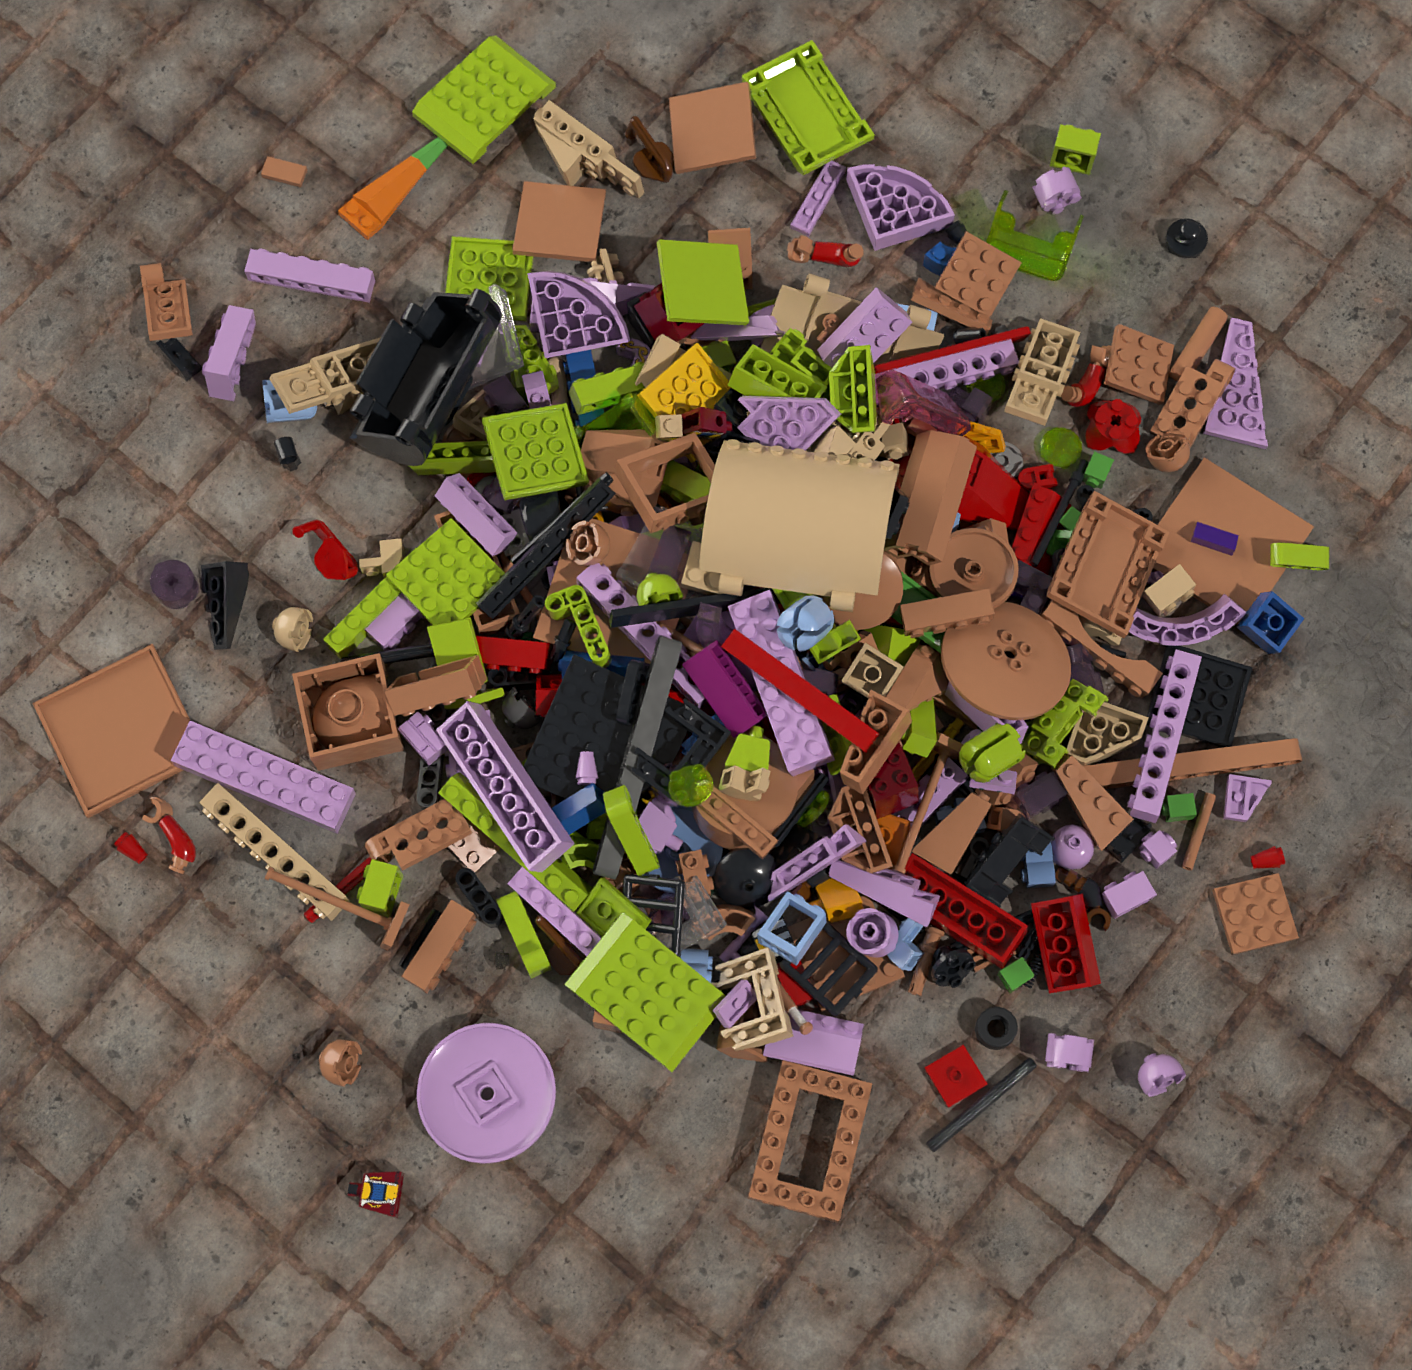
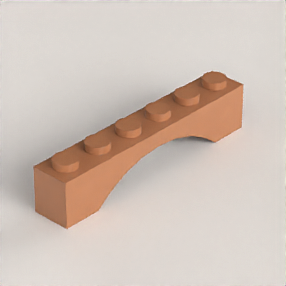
M1052 599L1040 614L1058 632L1064 643L1072 645L1076 648V652L1079 655L1088 657L1093 661L1095 667L1105 670L1115 682L1125 685L1129 688V692L1136 697L1143 698L1148 695L1163 674L1146 660L1121 658L1101 648L1085 631L1077 613Z

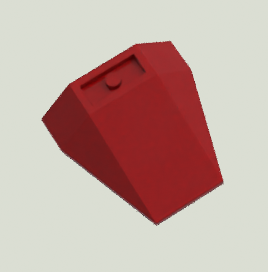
M965 435L964 437L968 438L969 442L977 446L958 509L960 520L979 523L991 518L1006 523L1008 530H1018L1029 493L983 445Z

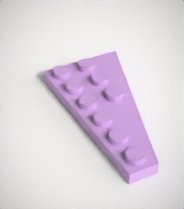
M1231 317L1220 361L1235 367L1236 370L1222 396L1219 397L1208 416L1204 434L1267 449L1268 443L1265 436V421H1263V404L1260 381L1257 374L1258 365L1257 359H1255L1252 322Z

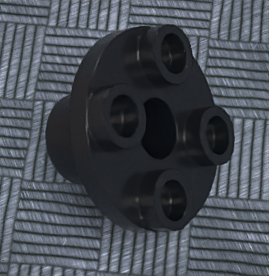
M1179 219L1170 225L1166 233L1168 251L1181 258L1199 257L1208 242L1206 229L1202 224L1193 219Z
M944 945L936 949L933 954L935 965L932 968L931 977L938 986L956 988L962 984V979L975 968L976 963L967 950L958 949L953 951L950 946Z

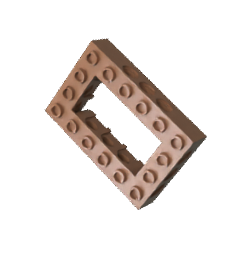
M782 1060L748 1199L838 1223L844 1205L872 1083ZM799 1089L807 1091V1094L810 1095L815 1093L830 1097V1100L833 1101L835 1099L844 1101L822 1192L777 1180Z

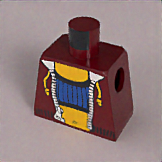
M698 407L682 414L683 436L696 433L699 439L710 440L724 434H729L732 430V423L726 421V413L723 411Z
M399 1171L364 1173L362 1183H349L348 1196L360 1197L359 1207L398 1218L404 1173Z

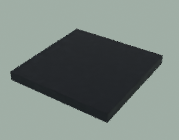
M1166 645L1159 669L1163 674L1155 684L1146 716L1148 717L1146 725L1150 726L1152 715H1157L1159 709L1155 708L1158 695L1162 696L1164 689L1160 688L1164 675L1168 676L1169 669L1165 668L1168 657H1173L1175 650L1201 656L1202 658L1181 735L1221 748L1231 747L1253 667L1180 645ZM1175 674L1177 678L1184 679L1182 674ZM1169 693L1171 697L1179 698L1176 693ZM1164 713L1166 717L1174 718L1171 713Z

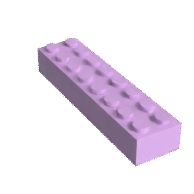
M770 590L728 606L737 631L805 679L795 650L787 648L777 635V629L780 627L777 625V621L781 613L776 599ZM751 669L788 772L792 776H796L834 761L835 757L821 720Z
M467 701L436 729L529 871L543 872L575 844L481 704Z
M189 721L171 759L175 767L216 784L219 783L223 787L338 834L356 795L352 787L192 721Z

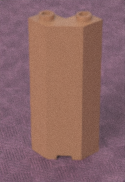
M934 430L917 434L900 488L909 498V507L907 512L902 514L899 519L900 528L897 534H893L891 539H885L884 551L897 559L914 556L927 565L943 562L977 446L969 442L968 438Z

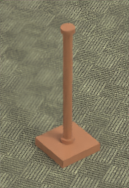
M936 733L937 742L932 750L936 751L939 756L897 864L893 865L892 868L893 871L901 874L906 872L904 868L947 758L959 760V752L963 744L942 733Z
M269 867L265 879L268 881L272 879L384 926L383 929L387 931L380 948L387 951L392 947L409 908V904L401 901L397 905L393 917L389 916L386 918L276 872L273 867Z

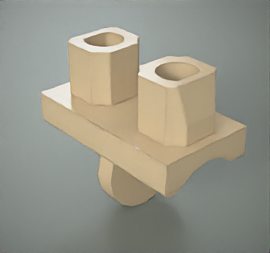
M600 249V255L596 257V261L591 262L592 267L587 270L588 276L598 279V282L609 283L610 280L617 281V284H622L624 281L622 272H613L612 268L618 266L617 254H608L606 249Z

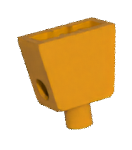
M833 878L817 885L815 889L818 899L808 903L812 906L817 905L821 907L826 913L829 922L853 918L858 911L864 909L858 891Z

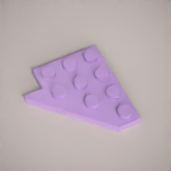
M742 396L738 400L750 414L737 428L745 436L760 440V444L763 446L772 447L777 445L785 449L794 450L799 448L807 451L841 413L826 398Z

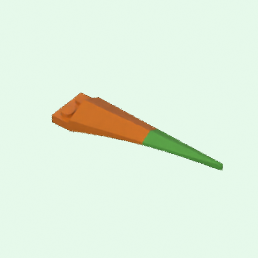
M437 137L354 194L353 198L338 210V215L365 239L369 240L383 228L404 198L446 149L448 144Z

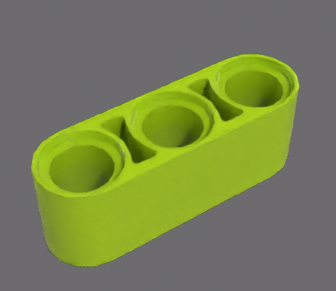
M1272 543L1270 544V566L1318 571L1329 570V547Z

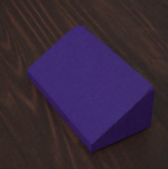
M1197 522L1190 542L1232 556L1235 552L1239 535Z

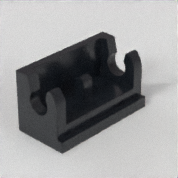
M170 338L166 343L162 340L156 342L160 352L186 382L202 370V366L177 338Z
M1132 817L1134 820L1105 849L1122 863L1142 842L1141 839L1151 832L1150 828L1152 825L1150 822L1145 823L1142 819Z

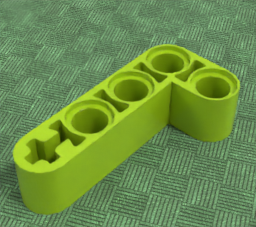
M573 585L549 595L545 600V607L549 616L554 620H561L573 615L592 663L603 668L608 667L612 660L611 654L583 587ZM582 596L580 600L572 601L574 597ZM561 604L560 608L552 609L554 605ZM583 615H590L588 619L580 620ZM591 634H597L596 638L594 639H588V636ZM600 648L603 656L599 658L595 649Z
M622 785L603 793L607 815L637 875H643L660 868L658 858L633 809L632 800L626 786Z
M514 891L496 899L530 978L532 979L552 970L518 893Z

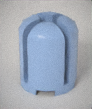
M262 380L267 423L309 420L315 416L317 406L289 414L271 381Z
M805 596L780 615L777 621V625L780 626L777 629V635L787 648L792 650L798 648V651H806L822 640L832 629L834 623L833 611H830L829 607L822 601V598Z

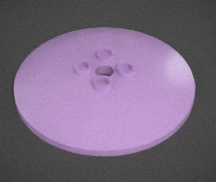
M495 1023L470 1025L444 1038L427 1057L421 1069L417 1085L418 1110L429 1135L446 1152L473 1163L505 1161L531 1147L548 1126L556 1100V1084L553 1070L542 1049L521 1031ZM491 1088L494 1091L493 1098L487 1101L483 1100L481 1097L482 1090Z

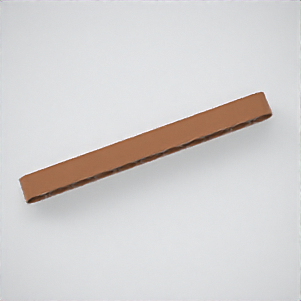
M1293 738L1178 753L1175 755L1169 781L1297 764L1302 762L1298 739ZM1140 759L1083 766L1104 789L1133 786L1136 774L1141 775L1142 768L1138 767ZM1148 772L1150 777H1158L1155 772Z

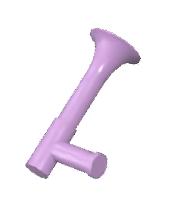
M754 906L756 919L742 936L738 935L719 956L722 961L728 962L730 959L734 960L742 957L737 953L741 945L750 936L752 931L769 918L756 906Z

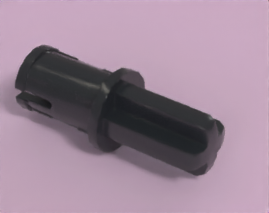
M565 619L559 634L555 636L554 646L548 656L551 660L555 657L554 662L559 663L567 647L571 645L570 640L577 626L575 621Z

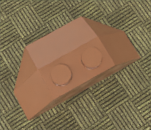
M849 786L842 787L828 816L833 835L842 826L848 824L866 839L865 843L841 857L842 861L870 874L893 867L867 790L861 794Z

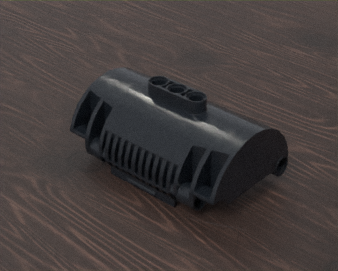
M474 289L471 295L433 292L431 297L426 298L422 307L415 303L408 304L400 318L402 326L394 319L390 320L356 382L362 388L364 395L359 394L350 409V413L359 420L350 436L351 440L371 452L397 463L420 466L426 461L443 427L452 421L473 381L472 373L502 319L501 309L488 293L481 289Z

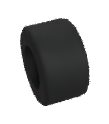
M995 1006L986 1009L981 1013L975 1024L977 1039L988 1049H1003L1011 1044L1017 1035L1018 1025L1016 1018L1009 1010L1003 1007ZM1000 1020L1004 1024L1005 1032L1002 1036L994 1037L990 1035L987 1029L990 1021Z

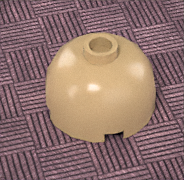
M291 607L282 611L272 624L276 641L288 650L299 652L298 649L303 650L312 633V629H308L309 622L313 623L312 613L308 609Z

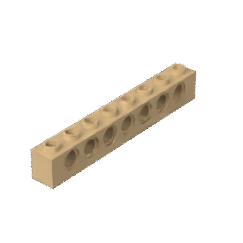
M219 783L199 802L204 807L202 812L211 820L215 817L220 822L218 826L226 834L231 831L236 836L233 840L242 848L245 846L249 847L252 850L249 854L258 862L263 860L268 865L265 867L267 870L269 867H273L274 871L300 882L303 878L309 877L310 881L307 885L350 902L339 889ZM230 807L226 815H221L223 808ZM246 821L242 829H236L239 822ZM255 836H262L258 843H252ZM272 849H277V854L269 858V852ZM287 864H294L291 871L284 872V867ZM298 891L297 897L306 905L309 902L316 907L313 911L322 919L327 917L332 921L342 911L341 908L322 900L317 901L316 898Z

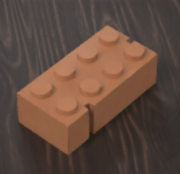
M475 655L418 672L421 678L420 681L416 672L397 677L386 689L385 694L394 716L400 714L408 716L418 709L423 711L430 710L436 704L443 703V705H448L462 697L464 700L476 696L477 691L482 688L487 678L479 656Z

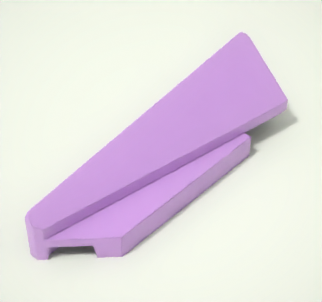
M774 316L749 317L747 325L705 323L694 332L691 339L735 341L782 337L785 331H781L776 325L777 320Z
M848 824L842 826L830 839L828 836L822 838L772 872L771 880L773 884L771 894L768 895L769 902L778 899L787 891L789 892L866 842V839Z
M840 860L831 864L829 872L831 878L925 927L929 925L940 896L918 890L921 880L890 869L870 874Z

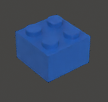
M1273 591L1260 593L1236 627L1267 654L1281 652L1304 618Z

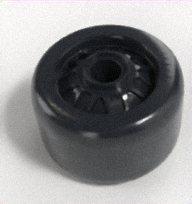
M561 490L521 498L519 502L520 514L529 541L569 506Z

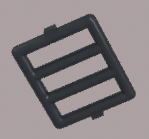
M626 874L623 878L622 894L636 907L674 911L673 925L651 922L646 930L672 934V944L669 949L679 956L685 882L681 879L662 878L658 874H649V876ZM632 884L676 888L675 902L631 897Z
M826 921L822 930L833 939L801 974L786 959H783L779 966L830 1014L838 1016L853 998L856 999L863 992L861 989L877 973L878 967L864 954L855 950L849 941ZM801 935V937L795 942L796 946L798 945V943H799V942L801 941V939L803 938L802 935ZM840 945L850 955L819 989L815 988L808 979ZM857 960L867 970L834 1005L825 995Z

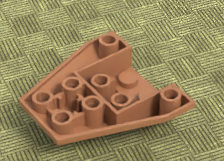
M655 429L587 430L581 454L588 478L595 482L607 472L614 480L609 487L616 493L615 495L634 506L615 474L617 460L672 441V439H656ZM668 462L633 474L654 511Z

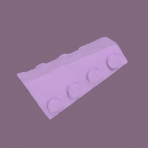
M229 305L227 312L223 313L221 327L215 333V343L213 346H210L208 361L204 362L202 367V374L205 375L209 397L234 401L236 396L233 390L234 384L239 385L241 378L239 376L240 365L245 364L246 347L249 348L256 325L254 310Z

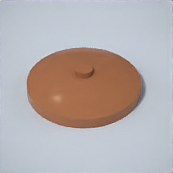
M966 528L951 533L943 562L929 566L930 581L939 597L989 588L993 609L1000 606L1010 597L1016 586L1019 571L1018 561L1011 546L999 535L980 528Z
M884 551L878 596L856 593L853 612L830 609L831 597L817 596L823 599L822 601L829 607L830 611H833L834 623L839 626L850 620L856 630L869 629L884 623L895 613L903 595V578L895 560Z

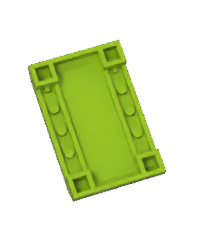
M496 35L490 36L418 101L412 111V115L471 164H474L487 152L486 147L539 98L543 100L556 88V82Z
M813 40L742 75V82H748L750 85L753 103L796 170L802 175L873 140L875 136L865 119L861 120L823 62V55Z
M623 912L564 984L670 1072L674 1071L715 1019L716 1015L713 1009L726 997L719 989Z

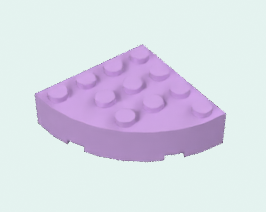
M871 164L848 168L847 183L874 251L946 229L953 224L955 214L948 201L932 187V184L917 174L889 165L881 167Z
M542 271L528 273L545 358L626 343L631 340L619 310L596 286L579 277L562 272Z

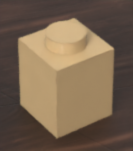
M682 414L659 415L655 417L656 439L683 437Z
M903 423L890 425L882 436V443L885 445L883 451L887 459H899L909 456L908 434Z

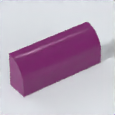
M717 640L682 664L725 727L731 731L733 738H736L739 734H742L767 716L764 706Z

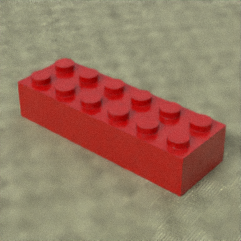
M912 853L904 868L906 869L904 875L921 880L918 890L940 896L930 924L1003 969L1026 935L1028 925Z

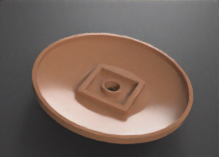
M1004 602L993 609L994 617L988 624L977 625V623L968 624V627L956 630L955 627L946 629L941 644V659L946 676L956 692L970 705L983 713L1006 720L1032 719L1050 711L1064 696L1071 677V662L1068 650L1053 626L1034 611L1018 604ZM1005 651L1013 653L1015 658L1007 657Z

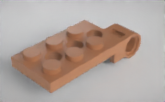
M161 263L140 266L150 341L192 336L185 279L164 282Z
M1218 359L1214 360L1206 375L1186 366L1150 432L1162 437L1167 435V431H1180L1185 434L1191 448L1217 400L1222 396L1225 388L1231 381L1236 368ZM1199 380H1204L1207 383V387L1202 391L1195 388V383ZM1194 399L1197 404L1195 408L1187 409L1184 406L1185 401ZM1176 418H1184L1186 420L1185 426L1182 428L1175 427L1174 421Z
M443 799L373 836L365 843V848L371 860L389 863L395 856L403 871L471 835L472 831L463 814L446 799ZM440 821H448V825L445 828H437V824ZM421 831H427L428 835L425 839H417V835ZM408 842L406 849L397 850L399 843Z

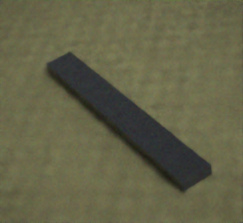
M598 478L476 603L477 606L494 619L566 545V540H570L573 532L571 528L578 522H589L616 493L601 478Z
M772 588L745 590L742 592V596L717 594L612 609L609 624L610 628L725 612L729 611L728 606L767 590L772 592L777 604L781 602Z

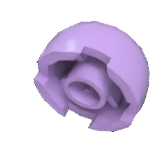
M1067 825L1054 833L1055 839L1051 841L1053 861L1056 865L1073 870L1081 869L1089 863L1093 856L1095 845L1086 829L1078 825Z
M1153 1053L1144 1059L1145 1063L1138 1072V1081L1145 1095L1148 1094L1149 1097H1153L1166 1092V1087L1174 1081L1176 1085L1185 1078L1186 1073L1174 1057L1164 1054L1157 1056L1156 1053Z

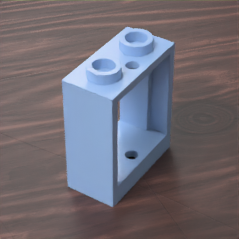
M787 891L758 932V943L766 948L768 947L774 953L797 966L826 924V913L821 907L817 905L812 906L805 902L802 896L798 894L793 895ZM789 905L814 919V922L796 947L770 932Z

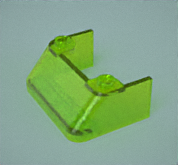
M1004 190L986 242L1022 262L1018 268L1019 271L1049 281L1060 280L1066 270L1084 215H1080L1074 233L1061 231L1057 233L1053 243L1014 230L1016 224L1014 215L1003 210L1009 192Z
M629 393L622 398L621 403L582 427L579 425L574 427L580 451L587 430H642L644 428L648 435L652 436L656 429L655 418L637 396L638 394L633 395Z

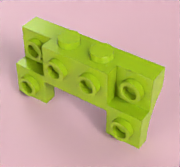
M789 328L769 353L826 385L827 389L823 398L830 402L829 372L832 368L820 359L813 350L804 346L807 340L804 339V335L800 331Z
M773 589L785 610L805 596H817L814 594ZM850 620L837 627L833 623V627L828 634L810 648V651L818 664L858 642L861 637Z
M1072 679L1059 703L1047 713L1034 718L1031 726L1033 731L1021 745L1022 751L1025 750V753L1032 759L1041 761L1056 769V764L1064 754L1067 755L1068 753L1067 748L1060 744L1083 715L1082 710L1096 717V712L1104 702L1108 701V697L1093 687H1086L1077 680Z

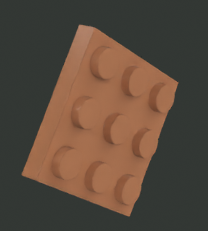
M966 231L936 283L935 288L977 312L986 314L990 318L1022 262Z
M1118 324L1114 330L1104 384L1160 405L1164 402L1174 345Z
M1279 873L1212 890L1232 955L1299 938Z

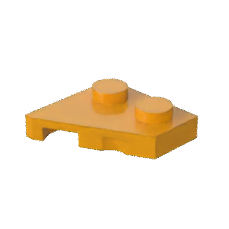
M955 418L954 425L957 435L963 437L966 435L983 445L990 453L1005 452L1006 446L1001 430L962 418Z

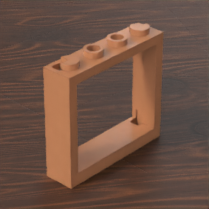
M696 433L620 458L616 462L615 474L650 533L662 529L664 531L670 526L683 524L689 519L705 516L709 495L656 514L633 476L635 473L693 454L711 483L715 464Z

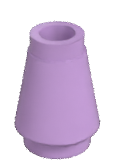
M580 752L576 773L578 785H589L592 782L596 784L598 775L593 752Z

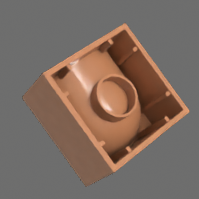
M380 653L292 674L309 756L318 771L405 750L396 718L385 694L388 688V672Z

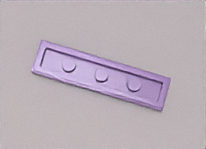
M830 161L823 166L790 225L791 229L809 237L846 171L845 166L834 161Z

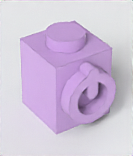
M1160 830L1155 834L1151 831L1142 838L1143 844L1139 847L1143 859L1148 863L1151 862L1156 869L1177 852V845L1168 833L1161 832Z

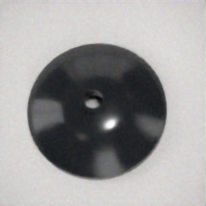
M750 848L732 850L716 866L714 873L715 888L719 896L728 904L741 906L746 909L755 908L754 906H763L769 902L768 895L771 894L773 884L771 880L772 872L780 866L770 853L762 859ZM752 884L751 887H746L745 885Z

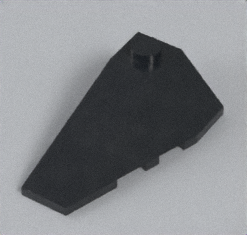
M224 561L201 565L202 591L207 594L209 603L205 605L206 611L210 612L212 617L210 631L214 650L231 649L248 587V563Z

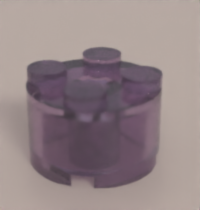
M167 560L155 565L150 577V586L157 599L163 605L170 609H182L188 606L192 600H195L199 592V583L186 563L179 560Z

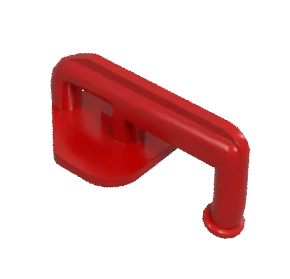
M313 520L295 526L292 529L293 535L297 538H302L305 533L314 531L323 541L315 554L314 562L317 569L326 579L347 580L357 575L358 565L355 558L323 521Z

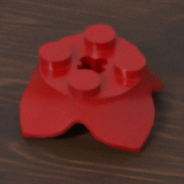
M1120 399L1113 401L1102 400L1091 404L1087 412V416L1090 419V424L1085 434L1087 448L1101 451L1109 447H1115L1118 452L1123 454L1134 453L1140 441V412L1134 406ZM1112 421L1117 422V423H1118V426H1117L1116 424L1113 426V425L1111 424V422H1112Z

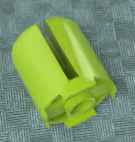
M1007 723L1005 725L994 724L964 743L961 747L959 760L962 769L966 774H970V778L975 782H990L1023 760L1025 750L1022 751L1018 738L1021 736Z

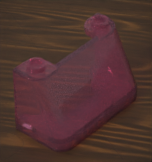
M887 370L876 379L882 422L890 425L893 423L892 419L902 418L903 422H907L914 417L937 427L936 431L964 436L970 431L971 424L968 416L947 393L895 370Z

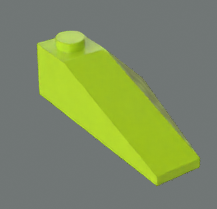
M527 325L505 326L515 405L529 404L522 375L543 371L548 394L550 395L557 390L559 383L556 369L548 363L544 352L538 347L537 341Z

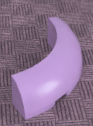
M1225 593L1205 610L1185 617H1159L1136 608L1129 632L1143 640L1157 642L1162 645L1195 644L1209 640L1212 636L1223 630H1228L1246 612Z

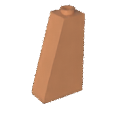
M978 791L977 794L972 792L917 844L912 852L947 873L952 874L993 803L989 801L991 797L981 791Z

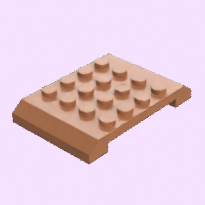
M1093 491L1083 507L1047 590L1046 597L1114 634L1125 638L1133 623V615L1158 554L1163 549L1170 532L1104 495Z

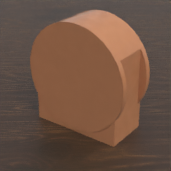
M751 727L742 734L749 735ZM732 735L691 786L692 811L698 827L712 842L729 850L749 847L695 803L693 798L707 782H710L719 789L726 760L737 737L733 738ZM763 735V739L770 741L768 769L770 771V783L766 792L762 793L761 800L748 801L724 795L772 834L789 817L795 803L814 780L815 770L811 769L792 776L787 770L779 745Z

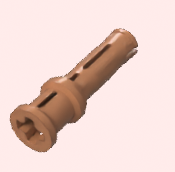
M929 926L925 927L926 934L923 943L919 945V949L924 954L916 965L907 991L916 996H922L924 984L933 961V954L938 948L941 937L945 934V932Z

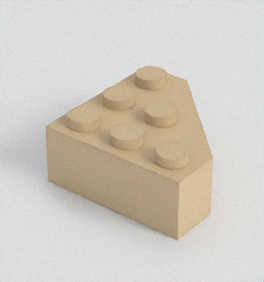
M1106 702L1096 712V717L1082 710L1083 715L1072 728L1066 745L1068 754L1073 755L1082 766H1087L1131 748L1141 740L1148 717Z

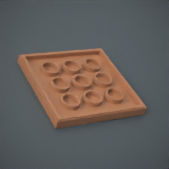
M748 82L669 98L676 174L756 159L751 94Z
M524 181L513 244V255L584 262L596 261L606 189Z

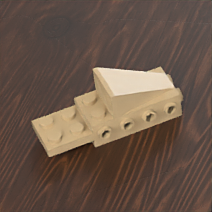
M548 100L543 108H539L536 111L533 119L539 136L542 138L568 186H574L586 171L591 178H598L602 182L607 177L613 184H620L628 195H635L640 199L644 194L640 176L616 159L612 145L550 100Z
M1040 318L1037 328H1032L1028 340L1031 342H1026L1023 354H1026V356L1021 355L1017 366L1020 369L1016 368L1012 381H1015L1004 412L1043 426L1046 425L1056 397H1061L1065 385L1061 383L1066 384L1070 374V371H1067V369L1071 370L1075 358L1071 356L1076 357L1080 345L1077 344L1080 335L1079 331Z
M380 338L311 358L308 364L271 374L270 381L288 413L291 414L323 403L325 407L334 405L339 415L350 409L359 394L364 395L362 388L356 382Z
M897 403L877 409L875 432L846 434L839 426L829 428L812 444L811 452L821 451L836 456L843 454L858 459L865 457L875 461L885 447L880 438L902 408Z

